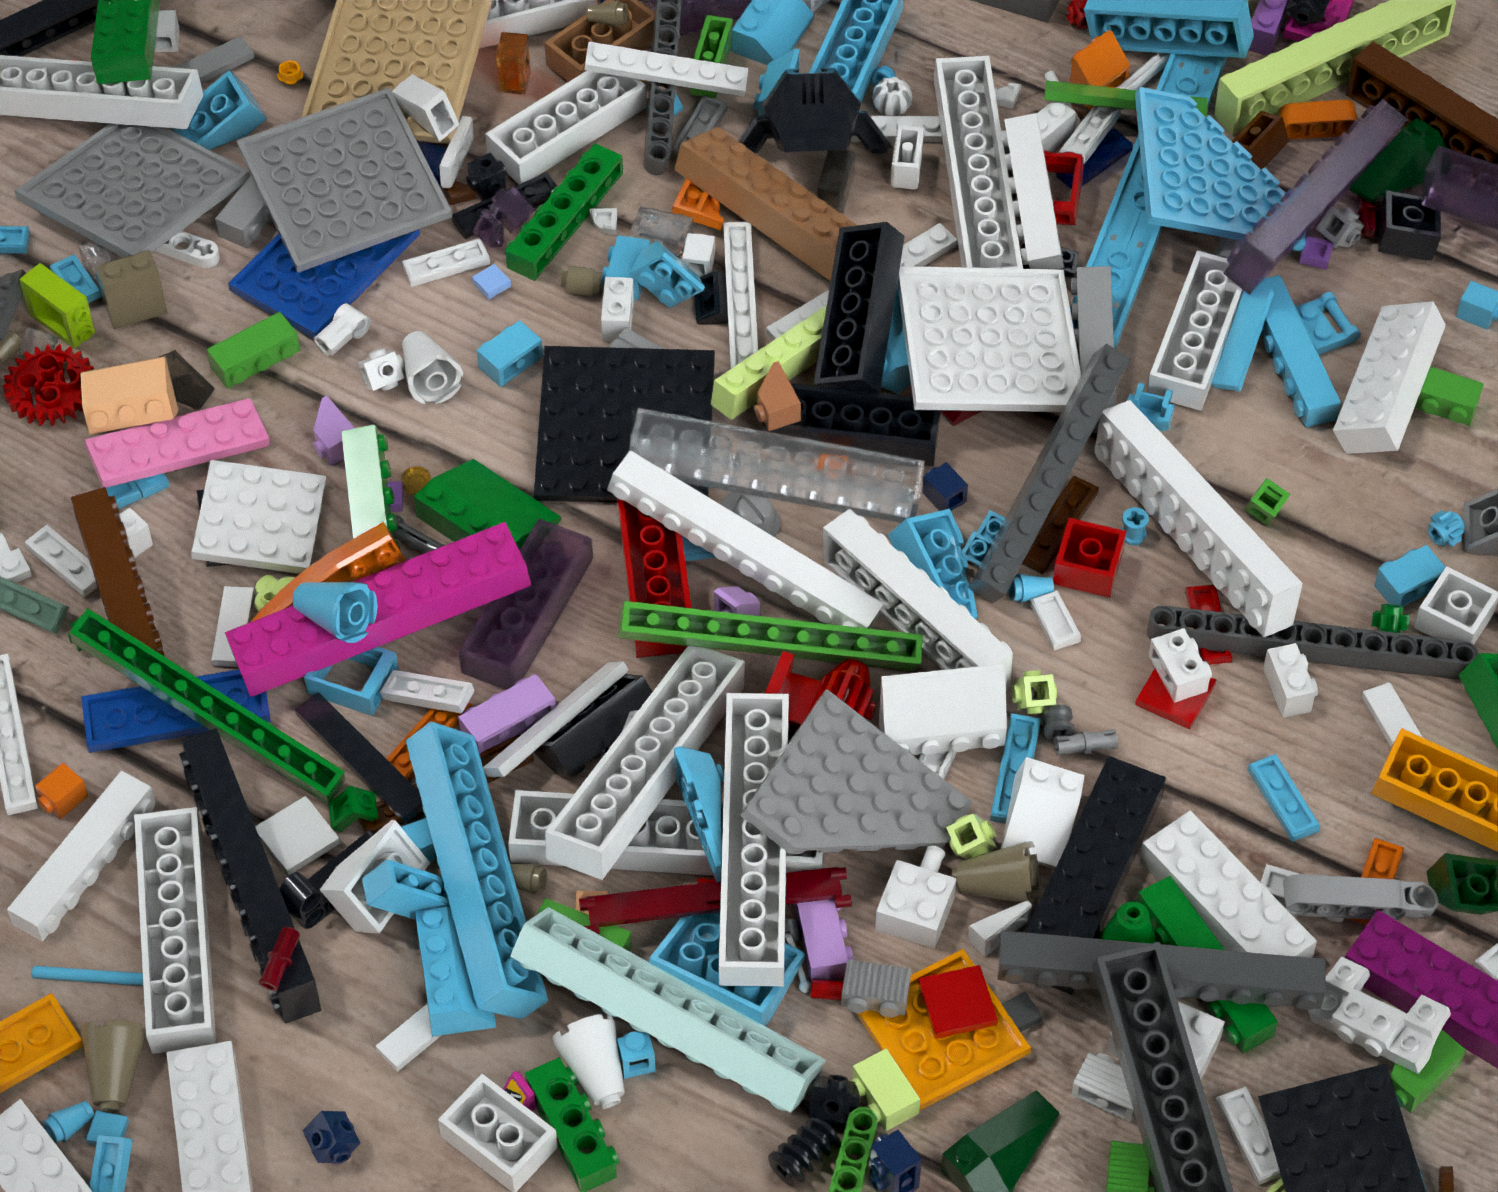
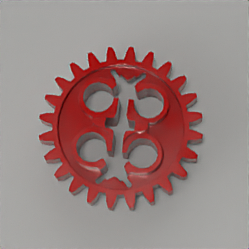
M47 344L45 351H40L38 347H35V354L33 355L27 351L24 352L26 359L15 358L17 367H8L10 375H4L6 384L3 385L7 404H9L12 413L17 411L19 419L26 416L29 424L37 419L39 426H42L45 420H49L51 426H54L56 419H60L64 424L66 423L65 416L69 415L75 419L77 418L76 410L83 412L81 372L94 370V367L90 365L88 357L83 358L81 351L74 354L71 346L63 351L61 344H58L55 350H51L50 345ZM64 362H67L68 365L67 371L69 374L70 383H66L65 381V371L63 367L65 365ZM29 387L35 388L36 409L32 405L33 398Z

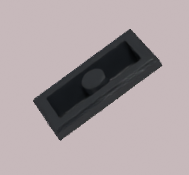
M719 270L699 277L705 288L702 292L695 295L696 323L698 325L728 323L726 277Z

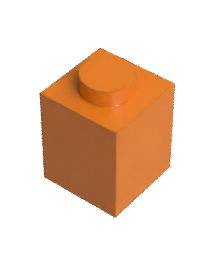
M65 763L59 765L35 785L39 796L37 799L39 806L48 814L53 812L60 820L88 797L84 780Z

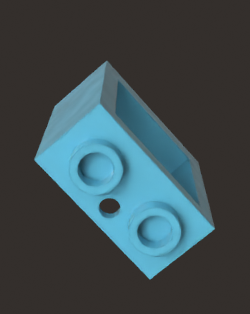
M376 647L348 658L349 660L374 668L361 692L324 680L332 665L316 672H308L303 676L309 695L314 696L319 692L327 701L373 716L383 699L380 693L391 672L393 670L399 671L395 652Z

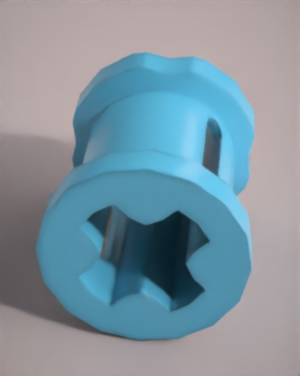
M1138 507L1127 509L1122 516L1124 526L1121 530L1126 531L1125 542L1136 546L1146 539L1145 527L1148 525L1149 516L1146 511Z

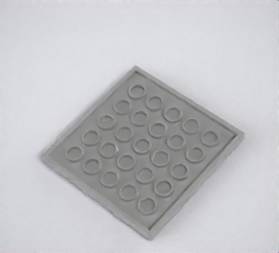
M390 87L237 140L238 149L297 273L452 218V210Z
M110 123L16 189L15 195L17 200L125 258L148 250L152 253L240 188L250 177V172L168 128Z

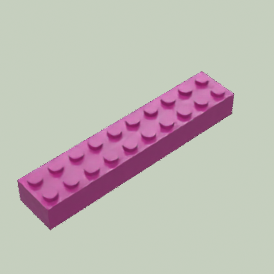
M503 522L354 581L368 585V588L376 594L378 604L374 624L369 623L365 632L369 633L358 642L347 643L339 640L298 612L294 606L224 633L249 695L253 697L301 678L308 672H316L532 585L526 563L506 522Z

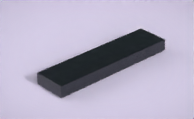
M544 173L452 214V222L465 239L544 204L557 185L548 173Z

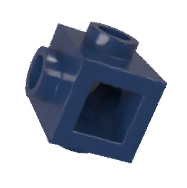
M320 1111L303 1129L312 1154L318 1163L341 1164L351 1157V1153L361 1144L354 1131V1126L345 1111Z

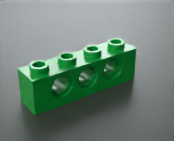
M559 1057L525 1072V1081L535 1093L536 1107L542 1119L556 1130L558 1150L579 1191L587 1192L617 1178L616 1165L620 1163L618 1155L612 1145L606 1146L603 1140L605 1132L598 1118L592 1119L589 1113L591 1110L590 1102L584 1092L579 1094L575 1086L578 1084L577 1078L570 1067H565ZM558 1094H563L567 1096L562 1100L553 1099V1097ZM574 1120L580 1122V1124L575 1127L566 1125L568 1122ZM585 1147H591L595 1149L593 1152L588 1154L580 1152V1150Z

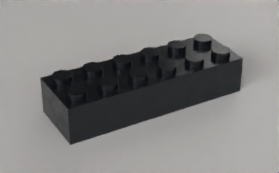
M888 222L839 228L814 385L880 393L905 238L901 232Z
M790 383L801 402V421L772 431H768L763 422L762 447L818 454L820 451L848 454V457L934 467L941 410H914L913 397Z

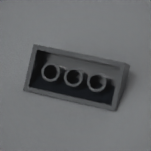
M625 674L533 753L556 774L572 777L585 769L584 764L592 758L601 757L608 751L607 747L621 734L629 712L639 710L651 695L652 690L643 675Z

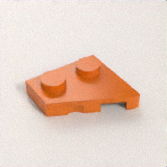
M686 178L673 204L671 215L720 231L724 222V218L720 217L719 201Z

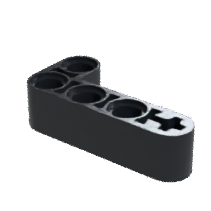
M370 830L364 833L310 878L306 879L300 872H294L282 882L280 892L287 910L304 929L314 927L335 910V907L320 891V888L335 868L376 834L375 831Z

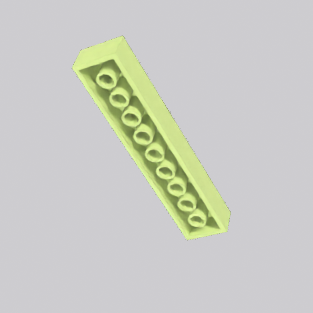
M1389 0L1378 4L1368 11L1358 13L1344 22L1336 23L1320 33H1314L1311 37L1298 43L1295 42L1285 49L1271 53L1261 60L1249 63L1237 71L1227 73L1219 79L1214 116L1233 136L1240 133L1260 111L1278 115L1279 108L1285 104L1309 101L1349 82L1353 58L1373 41L1388 49L1399 58L1449 35L1457 0Z

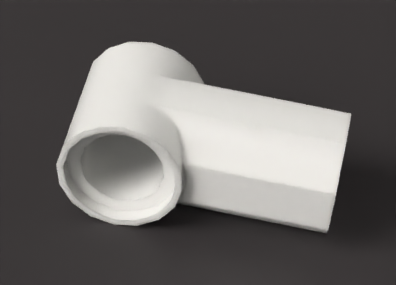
M343 304L335 312L333 321L314 337L315 345L327 357L329 355L333 356L353 337L355 339L363 337L370 327L371 320L350 304Z

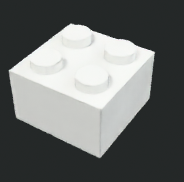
M1446 566L1419 607L1414 628L1431 637L1467 641L1474 645L1495 612L1498 603V591Z

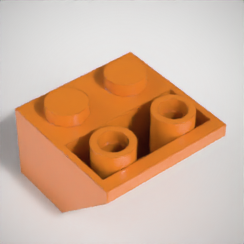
M1108 30L1101 36L1095 37L1091 44L1083 50H1078L1073 55L1069 81L1075 84L1116 88L1129 77L1130 63L1112 31ZM1084 105L1090 110L1093 107V105Z

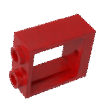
M1044 150L1048 172L1074 174L1070 202L1053 201L1056 224L1076 225L1084 173L1082 154L1074 152L1051 153Z

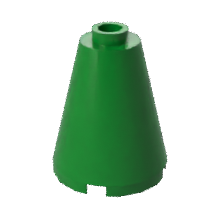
M1133 901L1126 902L1118 908L1097 938L1149 944L1157 943L1148 910L1142 904Z

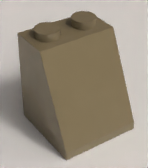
M150 250L96 266L97 286L113 329L167 314L159 272Z

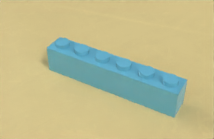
M1277 275L1248 282V286L1272 289L1274 293L1261 334L1264 348L1273 358L1275 372L1280 374L1283 379L1284 391L1293 400L1295 415L1301 418L1305 428L1336 421L1341 401L1281 276Z

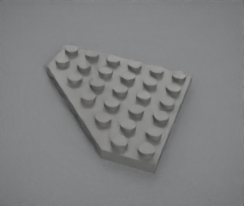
M826 689L740 816L790 854H802L804 851L817 850L818 853L841 852L843 849H856V852L878 851L880 848L893 847L894 850L916 849L919 846L932 845L943 848L951 839L946 827L965 816L972 801Z

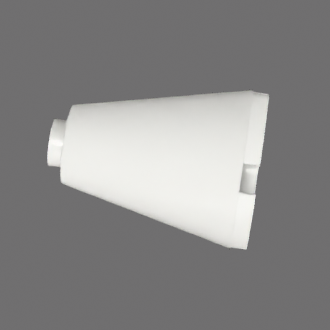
M415 331L408 334L402 342L407 386L413 398L423 404H426L425 401H434L435 404L452 398L460 389L461 376L463 377V371L458 361L426 333Z
M602 1014L593 1015L567 1025L569 1032L562 1036L560 1031L556 1032L552 1037L554 1046L574 1072L577 1080L593 1104L602 1105L603 1109L619 1104L621 1102L620 1097L625 1094L613 1017L607 1015V1019H603Z

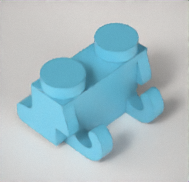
M1139 382L1135 395L1129 394L1127 401L1131 400L1159 431L1168 430L1175 405L1169 404L1173 391L1167 389L1164 397L1144 392L1145 384Z

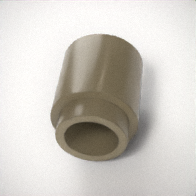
M568 266V271H562L561 287H565L568 294L585 296L599 294L602 272H596L594 268Z

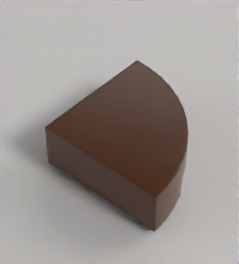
M456 179L451 188H444L450 205L476 199V192L472 191L468 184L457 182Z

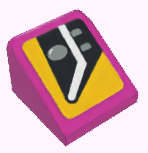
M514 1071L503 1090L529 1110L534 1111L536 1109L535 1093L519 1071Z

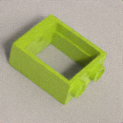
M39 263L19 279L29 315L75 349L83 342L89 340L95 333L87 297L43 264Z

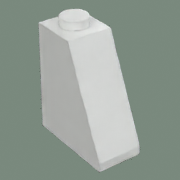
M410 75L392 91L399 107L439 142L460 125L446 93L417 76Z

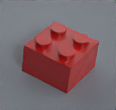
M1069 518L1055 562L1054 585L1110 598L1124 552L1126 531Z

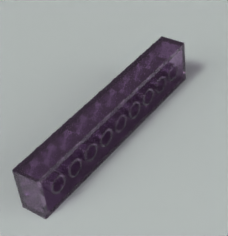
M1382 99L1375 107L1370 105L1361 116L1363 120L1361 121L1357 118L1348 129L1349 135L1344 132L1335 142L1336 148L1331 145L1321 157L1323 162L1317 160L1308 170L1309 176L1303 174L1294 185L1296 190L1294 191L1290 188L1281 198L1282 204L1280 205L1276 202L1266 214L1268 219L1262 217L1253 227L1254 233L1252 234L1248 231L1238 243L1242 248L1240 250L1236 248L1227 259L1230 265L1223 273L1250 295L1323 218L1331 206H1334L1345 195L1351 185L1395 138L1408 120L1385 100Z

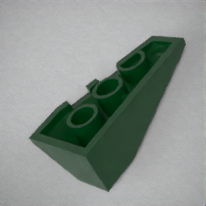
M1037 1090L964 1135L942 1153L941 1172L961 1192H1013L1016 1183L1022 1173L1026 1171L1037 1148L1042 1144L1059 1116V1111Z

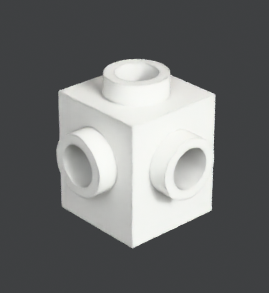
M380 348L370 352V358L357 362L366 387L369 390L374 391L382 388V391H386L398 386L397 381L404 379L402 372L405 370L404 362L399 354L396 355L394 351H386L385 348Z

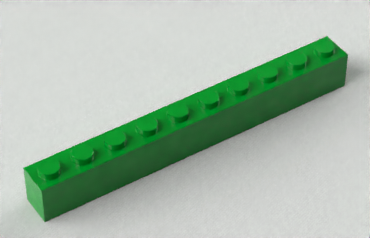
M89 608L85 610L69 632L74 644L209 730L217 728L220 737L328 805L345 782V771Z

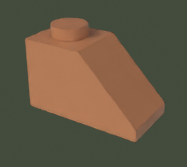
M779 361L772 364L757 392L758 405L754 406L758 421H763L768 431L801 421V402Z

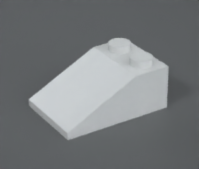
M1026 757L1015 774L1001 849L1032 841L1035 847L1029 848L1030 855L1037 854L1038 865L1055 870L1071 834L1080 803L1085 775Z
M391 820L341 862L320 888V891L355 932L380 933L394 914L367 905L362 881L365 875L387 859L423 871L430 864L396 820Z

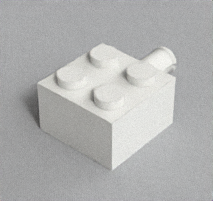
M933 845L927 846L920 867L896 860L876 911L875 930L933 949L936 948L955 898L957 879L938 873L941 862L945 857V852L941 848Z

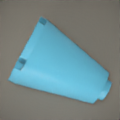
M304 582L293 593L294 608L341 641L347 643L360 641L369 633L365 632L369 623L374 624L378 608L377 597L374 591H371L368 585L364 583Z

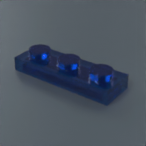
M1114 128L1109 131L1084 164L1082 186L1131 152L1133 143ZM1056 173V177L1072 189L1074 174Z

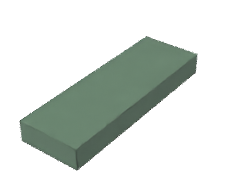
M0 576V609L57 634L69 607Z

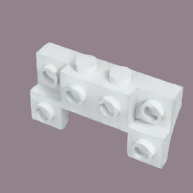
M1341 957L1325 977L1326 993L1321 1009L1308 1010L1311 1021L1336 1033L1347 1043L1351 1044L1354 1042L1364 1047L1373 1056H1382L1419 1074L1429 1061L1435 1041L1451 1015L1449 1007L1421 995L1406 1014L1361 992L1360 990L1370 977L1368 969Z

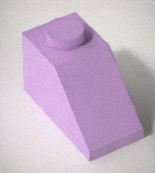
M325 396L321 400L313 429L315 437L313 447L320 458L325 457L332 466L344 459L341 431L354 429V427L329 397Z
M738 586L721 587L714 591V611L760 616V602L752 593H746Z

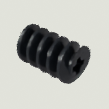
M811 1117L806 1121V1126L799 1127L796 1134H792L787 1138V1143L780 1144L777 1151L769 1154L768 1161L777 1176L787 1185L793 1186L792 1177L800 1182L804 1180V1175L801 1172L802 1168L806 1172L812 1173L814 1168L810 1161L812 1160L818 1165L822 1164L823 1158L820 1152L831 1156L833 1152L829 1144L831 1143L839 1148L842 1142L834 1129L826 1121L818 1117Z

